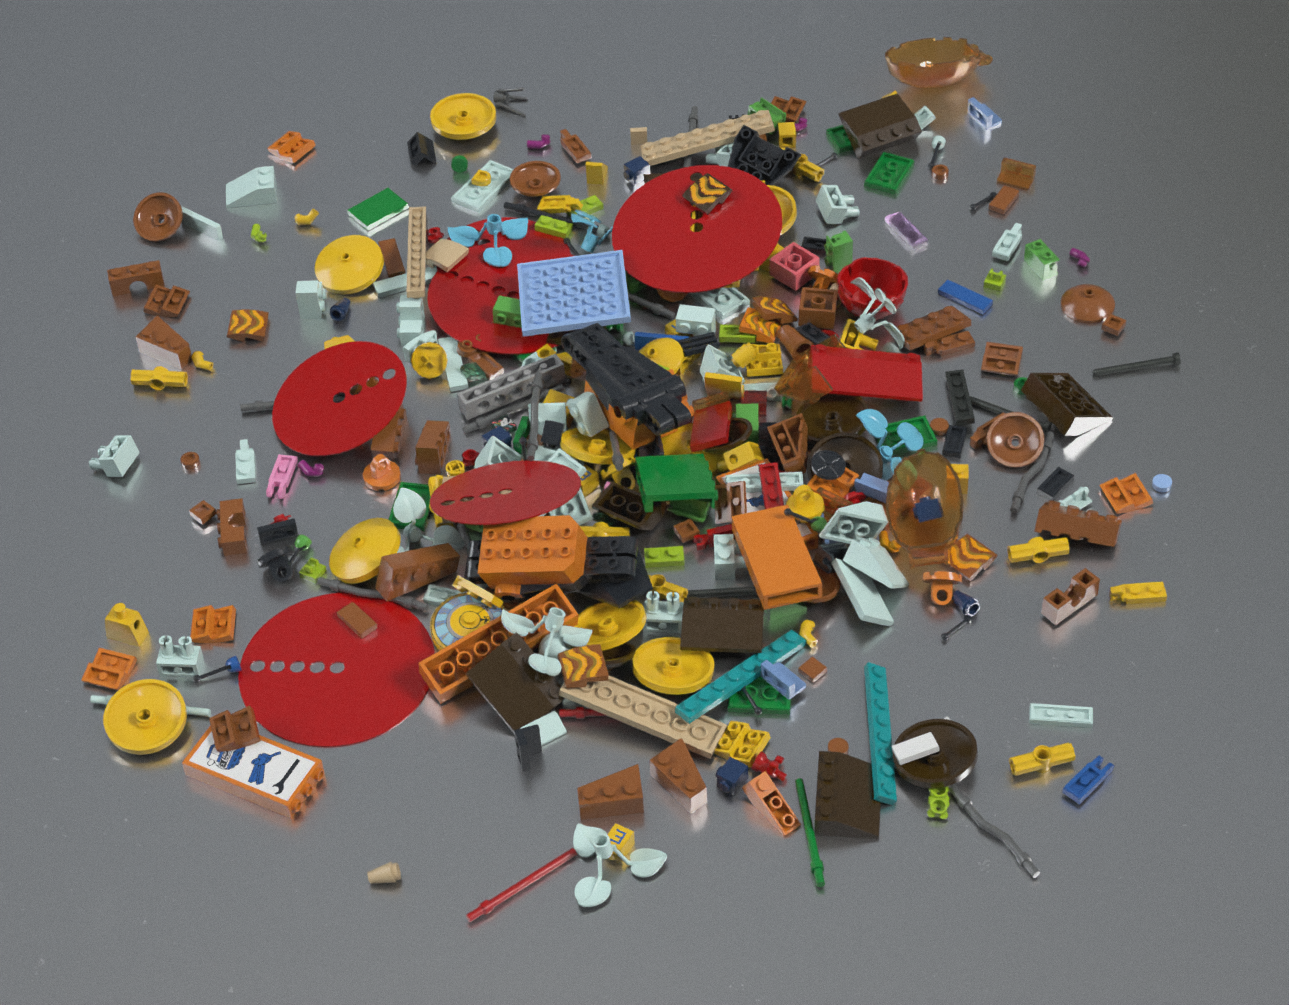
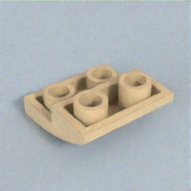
M440 239L426 251V265L431 268L438 266L448 272L468 254L469 248L451 240Z

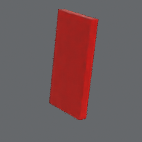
M730 401L695 410L690 441L692 452L728 442L732 410Z

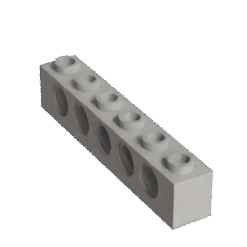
M553 354L457 393L459 409L465 418L469 420L532 394L531 385L537 371L542 373V389L565 380L564 364L556 354Z

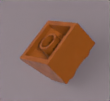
M802 287L798 326L810 322L817 328L834 329L838 290Z

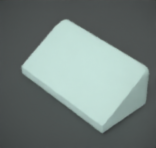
M556 711L521 727L525 728L538 724L541 746L567 733Z

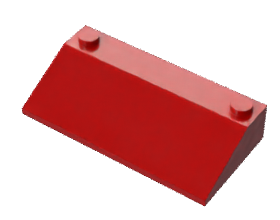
M822 344L811 345L808 370L812 392L922 402L923 400L920 355L915 353L903 354L828 347Z

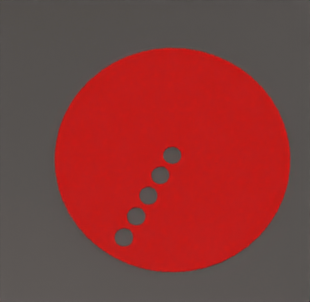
M719 165L684 167L664 173L650 180L625 201L613 224L612 245L614 251H623L624 267L628 274L645 285L675 293L710 291L741 280L767 260L776 247L781 235L782 211L772 190L764 182L747 172ZM694 173L702 175L708 173L733 190L722 204L717 203L709 215L699 208L692 206L682 196L695 182L690 179ZM694 211H701L703 213V216L699 219H692L690 217ZM699 223L703 225V229L699 232H693L690 229L691 226Z
M523 240L497 241L498 247L504 246L510 249L512 260L509 265L496 267L484 261L483 252L487 248H494V242L470 248L468 254L448 271L456 272L458 274L457 278H446L445 275L448 272L441 268L433 276L428 289V307L437 325L453 339L459 342L469 340L472 342V348L499 354H527L536 352L546 344L551 348L559 346L547 343L549 333L523 336L522 328L493 323V308L499 296L508 297V294L511 292L519 293L517 264L572 257L574 255L560 248L539 242ZM463 277H471L474 281L471 284H463L461 279ZM479 282H487L489 287L487 289H479L476 285ZM502 287L505 292L498 295L494 294L492 289ZM480 334L478 339L481 341L476 340V335Z
M346 592L320 595L300 601L282 610L269 619L256 632L247 645L240 662L242 669L238 674L240 694L246 707L251 706L254 710L256 721L266 730L284 740L314 747L352 745L375 738L391 730L416 710L429 691V686L419 673V662L435 654L432 639L422 622L409 610L395 602L356 596ZM351 602L355 603L377 623V629L364 638L359 637L337 616V612ZM255 661H262L265 664L264 669L258 672L252 671L250 666ZM281 661L285 664V667L282 671L273 672L270 669L271 664ZM294 662H302L305 665L304 669L300 672H292L290 666ZM315 662H321L325 665L324 669L318 673L312 672L310 666ZM340 662L345 667L342 672L333 673L330 671V666L333 663Z

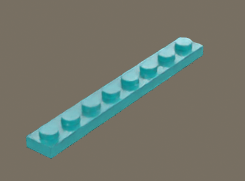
M790 630L763 648L762 653L754 654L677 705L675 713L687 723H692L741 690L745 685L747 686L761 676V663L765 660H768L773 665L777 662L781 663L805 647L806 640L793 630Z
M868 662L864 666L874 800L894 805L897 802L886 668Z

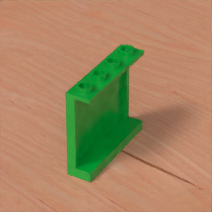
M704 454L635 457V475L645 512H653V501L709 499L711 508L715 509V501H718V490L715 489L712 471L709 470V462L705 460Z

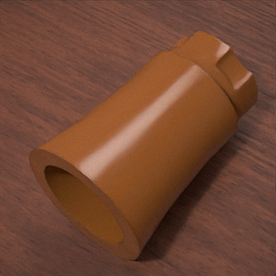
M789 325L782 326L777 332V337L788 350L793 360L802 362L808 359L810 347L813 343L803 337L795 328Z

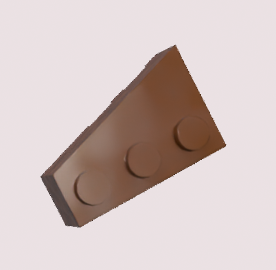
M800 413L767 427L785 472L806 473L808 427L803 414Z
M427 420L424 428H422V433L415 446V465L418 466L420 474L441 475L451 436L449 421Z
M638 764L577 788L581 820L644 813Z

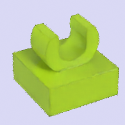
M991 268L983 287L1001 291L1006 281V275L1003 274V271L999 273L993 272V268Z
M311 557L299 571V576L316 584L318 578L322 577L327 571L326 566Z

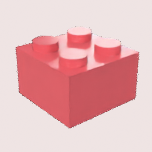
M792 242L770 259V276L796 291L812 279L808 274V270L812 265L819 266L820 257Z

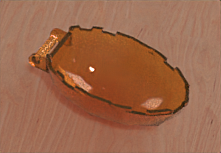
M934 37L922 38L901 43L896 49L893 46L885 52L889 73L898 82L920 89H943L958 84L969 77L978 66L989 65L993 60L990 55L983 53L976 44H968L965 38H959V40H952L951 37H943V40H935Z
M919 449L917 453L907 458L905 456L894 469V476L887 487L885 509L890 531L901 548L909 555L910 570L915 569V567L945 563L950 565L949 550L956 544L961 533L964 512V499L960 480L953 470L950 461L938 452H926L925 449ZM930 496L931 499L940 498L944 517L919 523V519H915L913 512L915 503L920 502L919 498Z

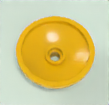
M672 338L655 339L647 343L639 351L656 364L673 369L675 374L681 367L684 359L681 345Z

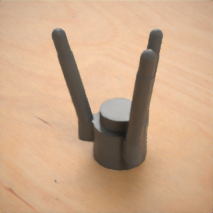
M523 87L499 88L495 91L493 99L498 107H503L524 117L526 116L525 113L505 105L510 99L528 100L527 97L511 96L507 93L523 91Z

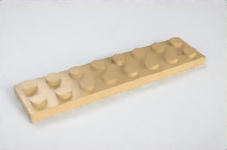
M760 110L757 113L743 115L737 119H728L723 123L711 124L705 128H696L691 132L679 133L676 136L665 137L655 142H647L641 145L640 148L643 159L652 166L734 143V139L743 125L757 131L759 135L773 132L775 129L769 110Z
M609 676L607 681L587 682L586 687L566 688L564 683L559 691V696L671 743H675L682 738L688 750L711 759L719 740L727 728L726 724L705 715L689 724L675 713V707L679 704L612 676Z

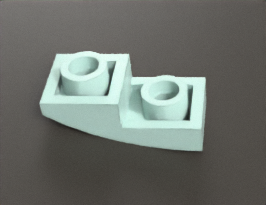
M432 330L421 334L403 347L405 361L411 363L412 353L422 343L433 342L438 344L436 331Z

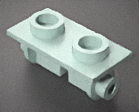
M781 382L744 384V402L781 400Z
M1079 487L1072 495L1058 502L1061 506L1068 507V505H1073L1081 510L1093 502V500L1088 497L1089 489L1087 487Z

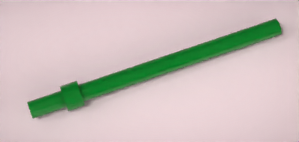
M798 778L795 780L812 861L810 863L811 872L815 876L817 887L825 886L823 876L824 865L819 857L804 781L802 778Z

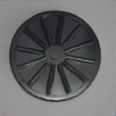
M830 450L817 452L811 461L812 471L818 477L826 480H834L841 477L846 467L842 456Z

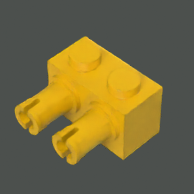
M848 318L837 347L863 350L859 348L860 345L875 351L879 340L860 333L854 326L855 321Z

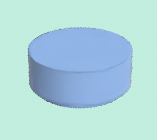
M1158 474L1154 476L1152 481L1154 490L1164 493L1171 489L1172 479L1168 475Z

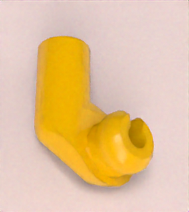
M312 209L308 215L296 214L294 217L295 223L299 226L311 225L319 212Z
M201 351L193 352L191 358L196 368L209 371L213 369V362L205 361L202 356L204 354Z
M881 531L878 535L880 545L890 553L898 552L901 543L899 541L896 542V540L889 541L888 532Z
M804 620L801 623L799 635L806 640V644L810 648H813L818 643L817 639L811 634L815 623L812 620Z

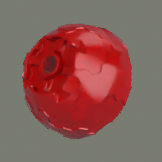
M859 258L851 264L844 266L838 274L837 283L840 300L844 307L857 317L864 312L871 301V298L863 290L851 283V281L858 277L863 278L873 289L874 295L877 288L882 290L886 298L892 301L896 310L904 302L908 286V276L900 266L879 258ZM878 298L874 301L867 314L872 313L882 304ZM884 306L873 317L875 320H879L892 313Z

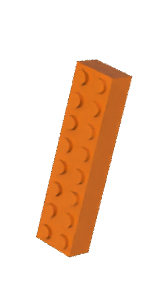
M557 583L508 611L509 613L530 619L536 626L544 615L548 616L552 607L562 609L566 614L564 626L574 627L578 625V613ZM501 616L419 662V673L439 703L442 704L473 686V683L465 674L501 643L511 637L513 633L503 626ZM545 622L534 633L528 632L527 636H521L532 651L538 648L541 640L550 633L545 628Z

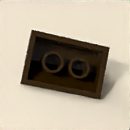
M613 481L592 505V509L640 530H653L662 519L661 502L653 501V512H645L640 493Z

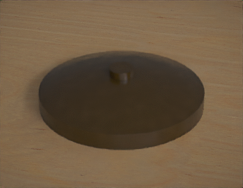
M821 393L804 402L796 415L803 414L808 427L807 443L816 445L823 438L835 433L846 432L862 435L866 428L856 415L869 408L865 400L860 396Z
M835 433L823 438L813 447L807 460L808 481L815 475L811 468L812 458L817 452L823 450L834 451L841 455L845 461L846 468L859 475L858 479H861L863 473L882 479L883 461L876 446L865 437L854 433ZM855 484L850 492L856 491Z
M929 719L918 722L904 730L895 741L894 745L929 732L935 738L939 746V751L902 765L899 764L893 753L894 765L899 775L907 782L923 788H942L961 781L970 774L978 759V748L974 735L964 725L952 720Z

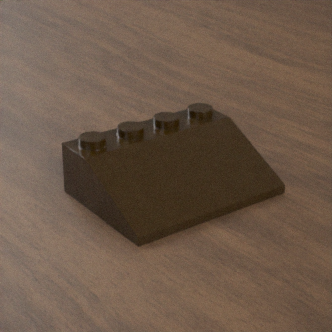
M898 93L838 113L858 159L915 140L922 133L916 116Z
M1030 373L1021 389L1026 395V399L1031 401L1037 407V410L1043 413L1048 418V421L1054 424L1064 436L1080 435L1113 419L1069 373Z
M716 597L684 598L680 650L762 653L764 609L761 601L758 599L739 600L737 598L718 599Z
M517 632L465 674L513 733L514 730H518L547 715L566 699L559 696L562 686L554 676L541 673L530 666L528 659L530 655L535 653Z
M819 751L815 835L879 839L881 802L874 800L872 764L841 752Z

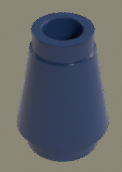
M343 297L330 308V316L335 321H341L346 318L351 304L348 298Z
M960 590L952 594V600L964 615L974 616L979 611L980 604L976 598Z

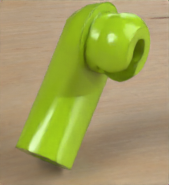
M253 224L251 238L259 243L265 242L267 238L266 232L262 234L263 231H260L261 226Z

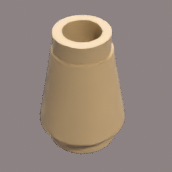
M389 862L367 872L370 884L396 883V880L401 879V872L397 862Z

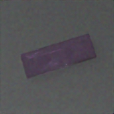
M900 211L885 217V222L913 250L928 245V239Z

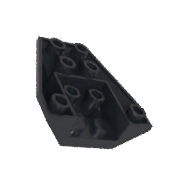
M743 125L734 139L727 167L747 172L759 180L765 181L766 185L773 186L794 168L801 154L788 147L783 150L761 139L757 131Z
M637 550L636 571L633 580L617 583H587L577 593L621 608L636 598L643 596L652 590L653 587L640 551Z

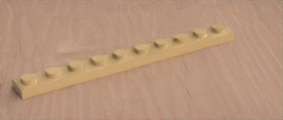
M426 206L409 207L407 298L418 299L425 297Z

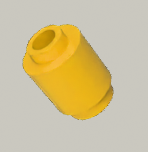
M748 342L731 354L733 357L731 361L737 368L740 366L744 368L756 358L755 355L758 352Z

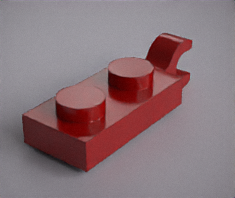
M732 524L707 529V534H698L693 538L694 543H697V551L704 550L707 545L709 548L714 547V535L733 534Z

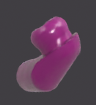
M799 118V122L795 124L796 132L807 127L806 118Z
M543 134L539 141L528 140L527 148H544L551 142L550 135Z
M1075 248L1070 250L1069 256L1078 259L1079 266L1086 267L1087 263L1090 262L1087 254Z
M301 460L298 463V467L306 476L319 477L323 474L324 466L320 463L315 464L314 467H310L305 460Z

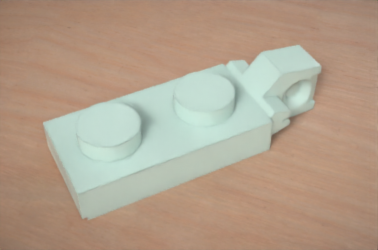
M1015 223L1011 230L1004 231L992 251L993 257L1009 261L1022 240V224Z
M248 439L240 440V450H236L235 453L237 484L256 482L254 450L249 448Z

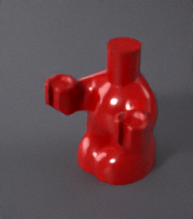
M761 751L751 767V770L763 773L766 771L770 778H777L784 782L787 776L778 768L784 761V758L780 755H777L772 761Z

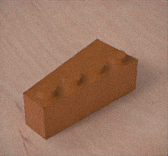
M1050 500L1045 502L1039 509L1034 532L1041 533L1043 529L1048 530L1054 536L1068 534L1071 539L1083 540L1085 537L1088 538V542L1115 547L1118 542L1122 520H1118V517L1114 515H1098L1099 513L1094 510L1081 511L1079 507L1068 505V507L1061 506L1059 502Z
M449 543L382 556L375 589L386 601H390L457 572L460 555Z

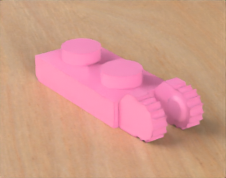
M278 455L268 480L267 497L271 498L275 487H279L277 492L278 498H284L286 488H288L298 462L297 456Z

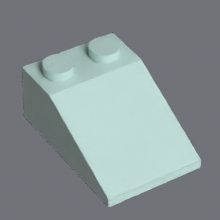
M274 166L255 168L226 184V208L277 203Z
M867 501L838 508L819 534V537L851 544L852 540L861 538L876 539L887 525L888 519L882 505Z
M861 538L851 541L843 559L844 562L889 588H907L909 586L908 581L886 548L879 545L880 542L874 538Z

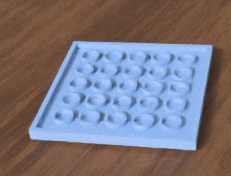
M622 250L517 264L523 336L582 329L595 323L607 326L631 322Z

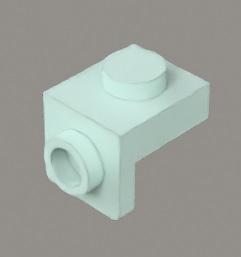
M926 106L914 114L921 130L936 119Z

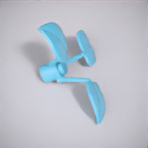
M575 210L577 214L572 213V222H582L588 226L587 234L580 248L593 253L596 245L600 246L601 242L612 232L613 226L600 240H597L598 236L592 234L593 226L598 228L594 224L595 221L600 224L602 221L584 211Z
M491 214L487 217V223H484L479 234L475 228L470 226L448 227V235L451 241L465 247H472L474 242L480 239L487 228L488 233L494 235V248H487L483 252V259L489 265L505 267L510 264L512 253L507 247L497 246V234L501 232L502 235H506L507 238L512 240L524 238L527 234L528 218H517L502 222L499 215Z
M866 409L859 412L856 416L861 420L866 430L873 437L881 438L876 448L882 457L883 464L890 462L897 481L904 492L907 491L916 481V469L906 459L902 460L901 457H891L893 450L905 443L909 451H918L923 446L921 433L912 424L903 422L897 427L898 436L902 440L891 448L889 446H881L888 433L885 429L888 426L886 418L882 413L874 409Z

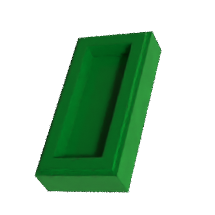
M522 416L513 439V450L520 455L522 454V445L519 440L521 437L526 438L530 432L529 416Z

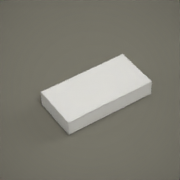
M929 732L893 745L892 751L899 764L902 765L938 752L939 746L932 733Z

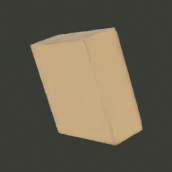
M647 127L630 128L631 145L647 143Z

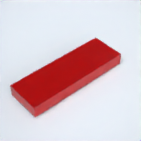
M778 463L758 464L764 508L769 509L783 506L784 500Z

